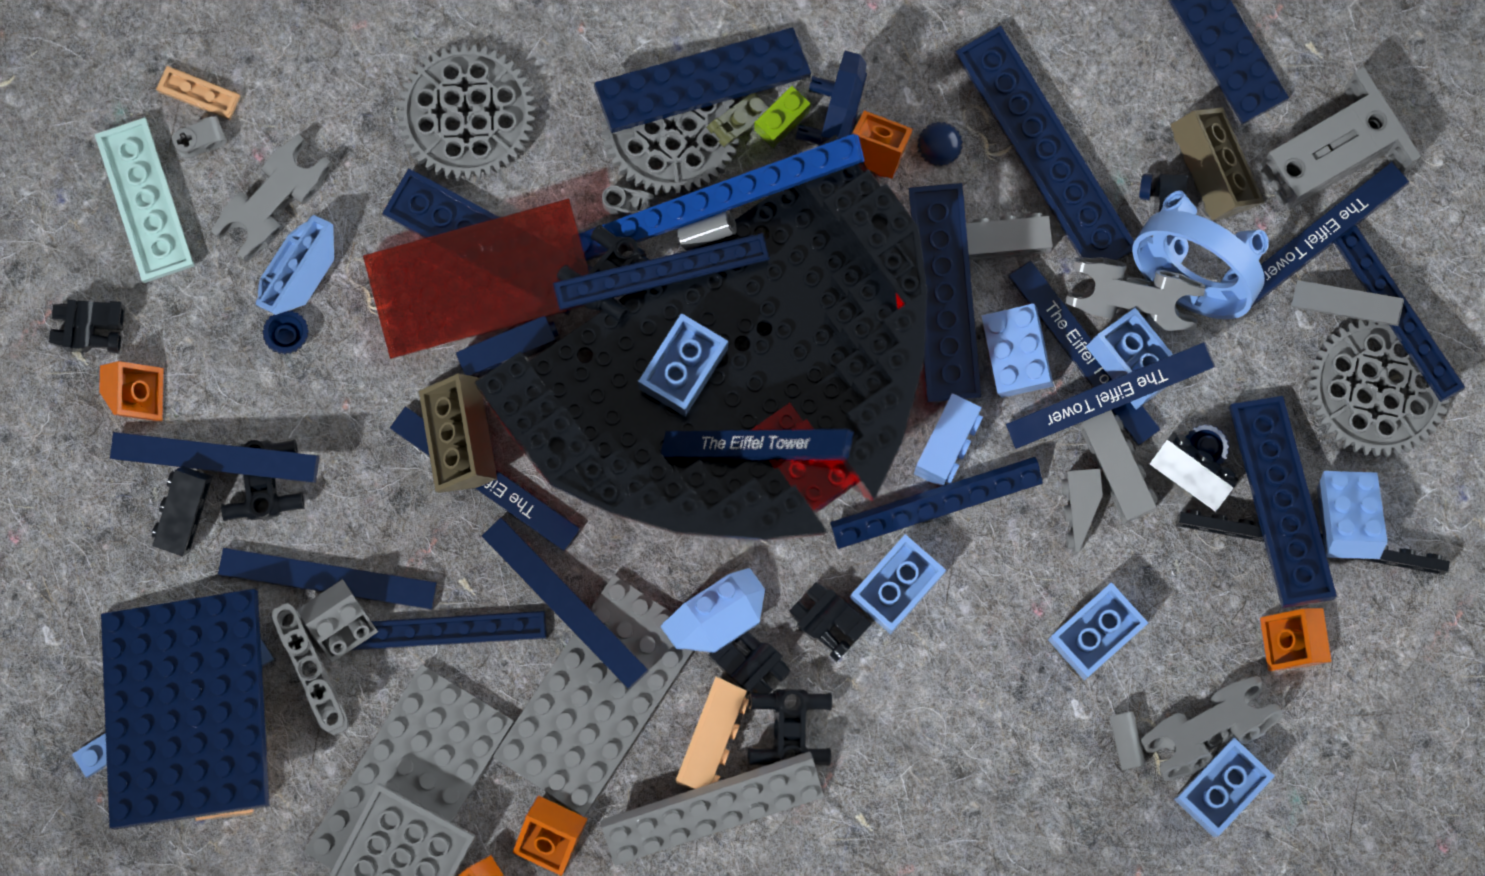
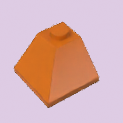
M864 110L852 134L859 136L866 168L880 177L893 179L913 129Z
M122 361L100 365L99 392L114 415L162 421L164 368Z

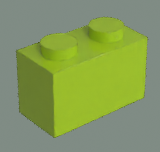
M791 86L755 121L754 131L774 148L810 113L811 103Z

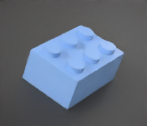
M1035 304L981 315L997 393L1001 398L1054 387L1038 309Z
M1136 308L1097 334L1086 346L1112 380L1173 355ZM1165 388L1130 403L1137 410Z
M681 313L639 379V389L686 417L728 350V341Z
M952 393L916 465L914 475L939 487L944 486L945 482L951 483L959 467V464L955 462L957 458L963 460L971 443V440L967 438L969 434L975 436L983 417L979 415L982 407Z
M1324 471L1317 486V496L1326 557L1380 559L1388 541L1377 472Z
M905 534L851 594L850 599L891 635L942 578L946 569Z
M1111 582L1058 629L1048 641L1085 681L1142 630L1148 622Z
M1232 738L1174 800L1209 834L1217 837L1275 776L1238 740Z

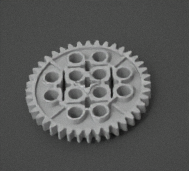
M465 44L462 45L461 51H457L456 47L452 45L451 53L449 54L444 48L441 49V57L433 52V61L430 62L424 58L425 67L422 68L416 65L415 69L418 74H408L412 83L403 82L407 92H399L400 98L404 101L397 102L398 108L402 110L396 113L397 118L402 120L397 124L399 129H403L400 133L402 139H407L404 143L406 148H412L410 151L412 157L419 155L417 159L419 164L426 162V169L428 171L435 166V173L439 176L444 170L446 179H449L452 173H455L457 181H460L462 174H465L467 181L471 180L472 174H475L477 179L481 180L482 172L491 177V169L493 168L498 173H501L500 164L510 167L508 158L517 160L518 157L515 151L524 152L525 150L521 142L529 143L530 139L526 134L534 132L533 128L528 124L536 122L535 117L531 116V114L536 113V108L531 106L535 100L534 96H528L532 93L531 86H525L528 83L527 78H520L522 71L520 68L514 70L515 63L513 61L506 64L507 58L505 55L497 59V50H493L488 55L487 47L485 46L478 52L475 44H473L471 51L467 50ZM477 69L485 71L484 76L481 78L472 77V73ZM455 70L459 72L455 79L451 80L445 77L449 71ZM464 83H469L468 91L463 92L462 87ZM492 93L493 103L497 110L494 116V130L492 118L489 114L492 107ZM507 93L513 96L511 101L507 103L499 101L500 96ZM439 95H440V105H441V108L443 109V112H444V114H442V118H440V120H441V132H440V123H439V120H438V118H437V116H436V114L438 113V109H439ZM476 95H484L486 97V100L481 104L472 102ZM450 96L460 98L455 105L447 104L446 100ZM424 97H431L433 99L429 106L420 105V101ZM466 102L468 105V109L470 110L467 116V124L463 116V113L466 109ZM504 119L513 121V125L510 128L500 127V123ZM478 120L487 122L485 128L481 130L473 128V125ZM457 121L460 123V127L457 130L450 131L447 129V125L450 122ZM430 122L434 124L432 130L428 132L420 130L424 123ZM469 133L471 136L469 143H464L463 138H465V134ZM478 146L488 148L484 155L474 154V150ZM452 147H459L461 149L459 155L454 157L449 156L447 153Z
M728 100L710 105L713 109L708 112L696 109L692 110V112H685L615 133L610 132L606 120L601 121V128L605 129L602 131L601 137L607 139L603 142V147L609 149L607 151V158H614L612 160L613 167L620 165L618 169L619 175L627 172V182L636 179L635 187L638 188L643 183L645 184V192L654 187L655 195H658L661 189H664L666 197L669 196L671 190H674L677 197L680 195L681 189H684L686 194H689L692 186L696 191L700 190L701 182L708 187L710 185L709 177L717 181V171L724 174L726 170L724 164H731L732 159L729 156H735L736 149L734 147L738 146L739 140L736 139L723 148L716 134H711L706 127L714 119L731 109L735 101ZM686 123H692L696 129L687 131L682 126ZM650 126L656 127L659 130V132L656 134H649L645 131V129ZM707 139H712L717 145L707 147L703 142ZM693 141H696V148L691 146L686 149L687 142L691 144ZM673 142L678 144L679 148L673 151L669 150L666 145ZM631 146H638L642 151L638 154H633L628 149ZM649 146H659V150L649 151ZM694 158L700 164L692 167L687 164V160ZM659 162L663 167L659 170H653L649 164Z
M1358 320L1356 327L1352 323L1346 326L1347 332L1340 328L1337 331L1338 336L1332 334L1329 337L1330 343L1324 342L1321 345L1324 351L1318 350L1315 354L1320 360H1313L1311 363L1316 369L1308 373L1309 376L1315 378L1310 380L1307 386L1315 388L1308 393V397L1316 398L1310 404V407H1318L1319 409L1314 414V417H1323L1319 426L1328 425L1329 428L1326 431V435L1334 432L1336 434L1334 442L1336 443L1343 439L1344 449L1350 444L1353 445V453L1363 448V456H1367L1372 450L1374 458H1377L1381 451L1385 458H1388L1391 455V450L1398 456L1401 454L1402 448L1406 453L1409 452L1411 444L1417 448L1421 445L1420 439L1426 441L1429 438L1427 432L1433 434L1437 430L1433 424L1439 425L1442 423L1443 420L1438 415H1444L1447 412L1442 406L1447 405L1450 400L1447 399L1441 403L1427 381L1426 389H1420L1416 386V378L1424 380L1425 378L1388 324H1375V322L1367 321L1365 326L1362 320ZM1367 341H1375L1379 346V351H1371L1367 346ZM1394 347H1402L1405 351V357L1396 356ZM1382 356L1386 357L1385 361L1389 363L1386 367H1382V362L1378 361ZM1336 361H1344L1347 364L1348 370L1346 372L1339 371L1336 367ZM1363 366L1373 369L1374 376L1372 378L1366 377L1363 374ZM1389 372L1397 373L1400 377V383H1393L1389 379ZM1354 373V381L1358 384H1356L1351 390V383L1346 380H1348ZM1377 382L1380 383V388L1383 389L1380 393L1377 392L1378 388L1374 386ZM1406 386L1407 393L1411 395L1404 402V394L1399 391ZM1331 387H1339L1343 392V396L1340 398L1333 396ZM1357 393H1366L1369 397V402H1360L1357 398ZM1389 397L1393 399L1395 409L1387 408L1384 405V398ZM1411 403H1416L1421 407V415H1416L1411 411ZM1372 408H1376L1375 412L1380 414L1375 419L1368 412ZM1354 417H1358L1363 421V429H1357L1353 426L1352 419ZM1380 423H1385L1389 426L1390 435H1384L1380 432Z

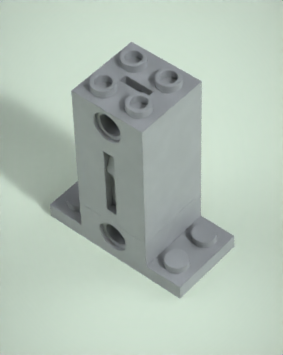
M1364 67L1354 72L1345 86L1346 96L1352 103L1350 106L1270 151L1261 164L1263 178L1267 183L1273 185L1276 190L1275 196L1282 206L1285 205L1288 210L1386 153L1389 155V163L1392 162L1402 174L1411 170L1420 159V153Z

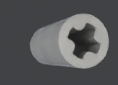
M725 211L678 228V238L683 249L688 251L736 234V222L731 212Z
M1134 712L1110 716L1122 771L1145 766L1146 762Z

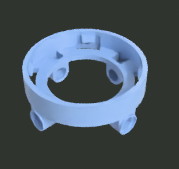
M1178 190L1171 193L1164 200L1161 211L1148 219L1134 241L1132 252L1138 269L1149 281H1154L1157 270L1180 273L1192 280L1205 284L1204 296L1185 295L1177 300L1176 304L1185 309L1216 319H1235L1245 315L1264 286V273L1259 259L1268 248L1267 234L1263 230L1239 231L1234 235L1215 222L1196 215L1197 208L1183 191ZM1187 240L1208 249L1231 267L1220 283L1200 277L1181 264L1188 253Z

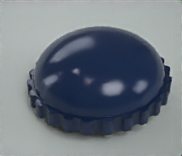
M946 122L927 125L922 130V133L919 134L917 140L918 152L921 154V158H924V161L929 162L930 165L934 164V166L953 163L958 158V155L961 154L963 148L962 136L959 135L960 132L956 130V127H952L951 124H946Z
M292 310L269 316V319L266 320V324L263 326L265 345H268L269 349L278 354L283 353L286 355L287 353L297 352L298 349L302 348V345H305L308 339L309 330L306 320L298 312L295 313Z
M1207 424L1203 426L1198 425V427H1194L1186 435L1192 446L1199 451L1203 450L1209 453L1217 464L1220 465L1227 459L1228 449L1230 448V445H1228L1229 440L1226 438V434H1223V431L1219 430L1218 427Z

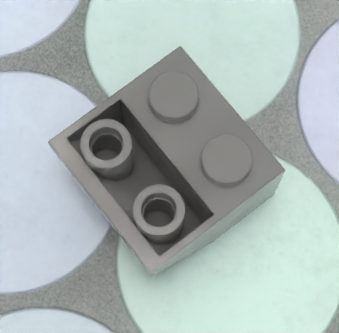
M343 579L297 609L305 625L331 662H334L378 632Z

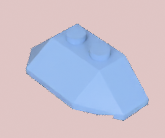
M312 215L307 222L301 224L288 234L259 280L258 298L256 299L258 307L277 315L306 305L334 261L333 224Z
M750 568L730 573L685 602L661 625V628L676 649L715 653L760 623L765 588Z

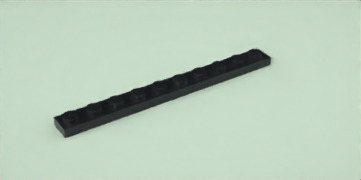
M1185 509V513L1180 512L1177 515V527L1264 542L1260 526H1255V522L1252 520L1239 519L1238 522L1228 521L1227 516L1212 514V517L1201 516L1200 511ZM1321 534V538H1322V542H1323V546H1324L1323 534ZM1387 545L1380 559L1351 558L1439 575L1447 573L1450 561L1442 560V555L1427 553L1426 557L1415 555L1416 551L1400 548L1399 552L1388 550L1389 546Z

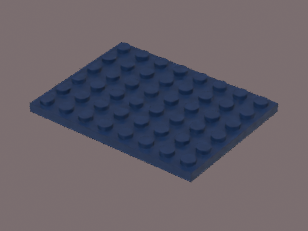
M249 589L102 613L101 631L109 828L116 830L270 807L258 591Z

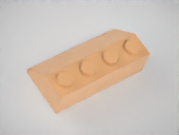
M715 677L676 778L678 785L694 790L719 781L720 776L716 775L719 765L725 766L730 753L726 746L729 739L735 740L740 727L739 724H736L739 713L745 714L748 706V698H745L746 690Z

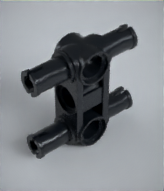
M598 225L591 234V239L606 248L607 252L588 274L650 260L647 258L645 251L638 247L637 242L630 237H617L602 225ZM626 251L633 252L629 256H622V254ZM567 264L563 265L557 273V279L561 281L582 276ZM615 298L584 304L591 310H604L620 323L627 318L630 312L629 307L623 305Z
M295 439L272 443L269 440H250L240 446L298 453ZM243 475L246 493L244 502L221 504L223 521L245 517L251 521L259 519L270 520L273 517H278L284 511L305 509L302 492L279 496L277 494L275 478ZM267 500L269 503L267 511L258 513V504L261 501Z
M789 688L776 689L773 693H749V710L761 709L773 710L774 745L772 748H748V765H770L783 761L785 752L790 749L795 752V756L811 752L815 765L831 764L830 748L819 749L807 748L805 746L806 712L808 710L831 711V693H808L804 689ZM793 694L796 698V704L791 709H787L784 703L785 698Z

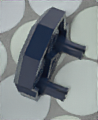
M844 51L836 81L823 79L815 75L812 76L808 92L831 97L824 127L821 130L799 123L795 140L819 146L834 135L840 139L852 134L867 77L865 72L867 63L860 54Z

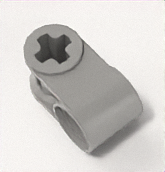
M216 116L202 119L193 125L179 129L175 132L172 139L177 153L187 159L218 149L227 143ZM188 140L190 146L184 147L183 141Z
M614 185L607 187L602 194L603 209L611 215L626 217L648 209L650 202L654 201V195L648 192ZM611 195H617L620 197L621 202L618 205H611L607 202V198Z

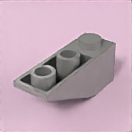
M1100 469L1067 471L1065 479H1061L1062 495H1067L1068 505L1064 506L1065 522L1070 523V532L1066 533L1067 548H1072L1073 555L1079 553L1103 496Z

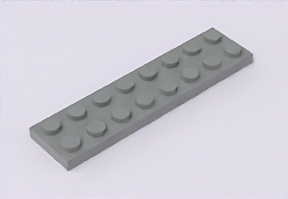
M807 752L599 821L613 863L616 866L823 798L824 796L811 752Z

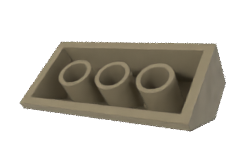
M1223 107L1194 110L1170 124L1173 137L1179 144L1184 156V162L1193 176L1194 185L1203 199L1205 211L1212 221L1229 218L1265 203Z
M458 373L419 391L435 492L437 493L478 488L497 479L484 400L475 384L480 378Z

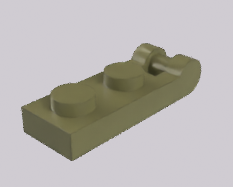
M756 93L750 94L720 117L714 119L706 128L711 134H716L720 139L719 143L725 148L755 126V121L768 109V106Z

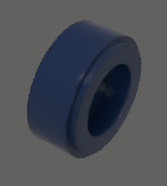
M1144 173L1142 175L1139 192L1140 200L1150 201L1153 174Z

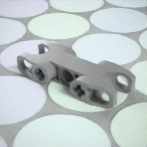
M299 134L279 147L265 162L262 171L269 178L252 197L249 198L243 192L236 194L223 208L220 217L211 230L213 235L220 239L234 228L246 229L248 232L247 240L238 252L240 258L245 262L261 250L267 248L280 233L282 225L275 218L294 198L301 204L308 202L320 189L325 177L333 166L332 162L326 157L320 159L313 167L307 169L297 166L296 159L306 144L304 138Z
M1103 257L1075 258L1073 269L1090 275L1095 281V287L1086 293L1068 292L1067 304L1089 314L1107 318L1115 317L1117 307L1131 310L1136 308L1138 311L1146 313L1145 320L1151 327L1168 331L1196 330L1198 319L1181 313L1175 304L1180 297L1185 295L1204 296L1205 284L1192 280L1180 273L1157 270L1154 281L1125 276L1127 265L1117 260Z
M288 603L273 609L272 619L306 691L307 699L319 725L333 736L348 730L349 720L325 670L311 633L300 614ZM289 615H294L293 623L289 626H284L285 618ZM300 640H302V641H303V642L301 643V647H302V648L297 649L296 647L299 646V645L297 644V642H299ZM309 663H316V674L310 677L306 676L304 673L305 666ZM321 690L326 691L323 693V699L317 697L320 696L319 691ZM337 713V722L334 725H328L327 719L329 715Z
M1258 676L1225 686L1212 696L1211 702L1214 707L1190 720L1183 713H1176L1161 721L1141 739L1142 747L1146 753H1153L1163 748L1175 751V754L1159 767L1164 781L1191 775L1204 768L1212 760L1209 750L1227 740L1236 737L1241 744H1247L1263 736L1267 730L1280 721L1283 716L1278 704H1270L1260 709L1252 708L1248 705L1253 698L1263 691L1262 681Z

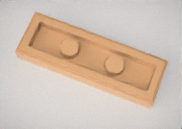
M166 66L156 88L159 93L231 120L241 97L235 92Z

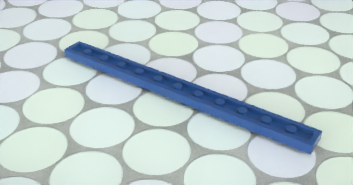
M851 134L602 226L617 237H630L637 243L864 162L859 136ZM595 228L571 236L575 258L582 262L597 258L607 252L606 248L591 239V234Z

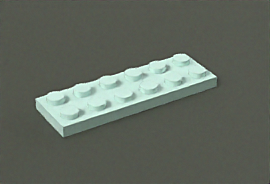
M142 118L95 134L142 282L146 283L194 267L195 265L147 119Z

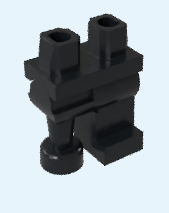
M67 299V304H53L52 319L65 321L64 330L51 329L49 343L54 346L63 347L66 352L85 353L91 350V348H107L109 353L119 354L121 349V333L110 332L108 337L94 335L95 329L123 331L125 306L122 302L117 301L106 303Z
M815 582L806 594L816 604L808 610L798 601L789 610V613L797 622L796 627L808 638L819 640L832 650L830 656L837 662L849 650L851 645L845 640L839 643L829 631L835 626L854 644L872 623L856 612L831 588L827 590Z
M749 631L733 640L735 642L742 641L750 650L746 656L740 653L731 642L717 652H711L708 655L710 660L746 690L748 694L772 693L773 689L764 679L771 673L782 682L791 673L783 661V656L770 644L761 643Z

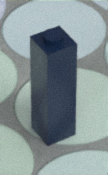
M542 316L455 353L464 374L479 378L488 374L520 351L527 358L548 349L556 343L554 337L559 336L554 322L548 323L546 316Z

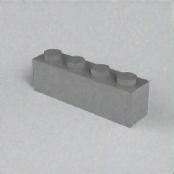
M1041 213L1028 214L1026 218L1016 219L1013 215L1003 216L998 221H989V218H978L973 220V223H966L969 260L1050 253L1052 250L1049 216H1042Z
M1110 410L1082 422L1079 429L1097 468L1100 469V474L1123 524L1153 512L1157 508L1155 503H1158L1157 497L1153 489H1148L1144 481L1146 478L1145 471L1140 463L1136 464L1132 456L1135 454V450L1129 439L1125 440L1121 432L1124 428L1119 416H1114Z

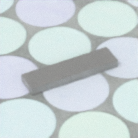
M1297 280L1291 306L1303 310L1398 326L1404 299Z

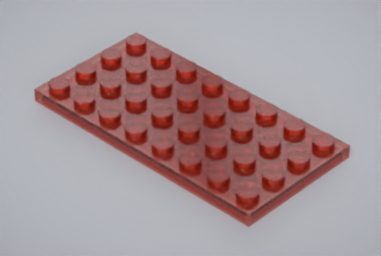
M569 198L363 255L390 359L585 306L580 305L559 310L553 288L554 282L561 281L557 279V273L565 264L582 276L589 273Z

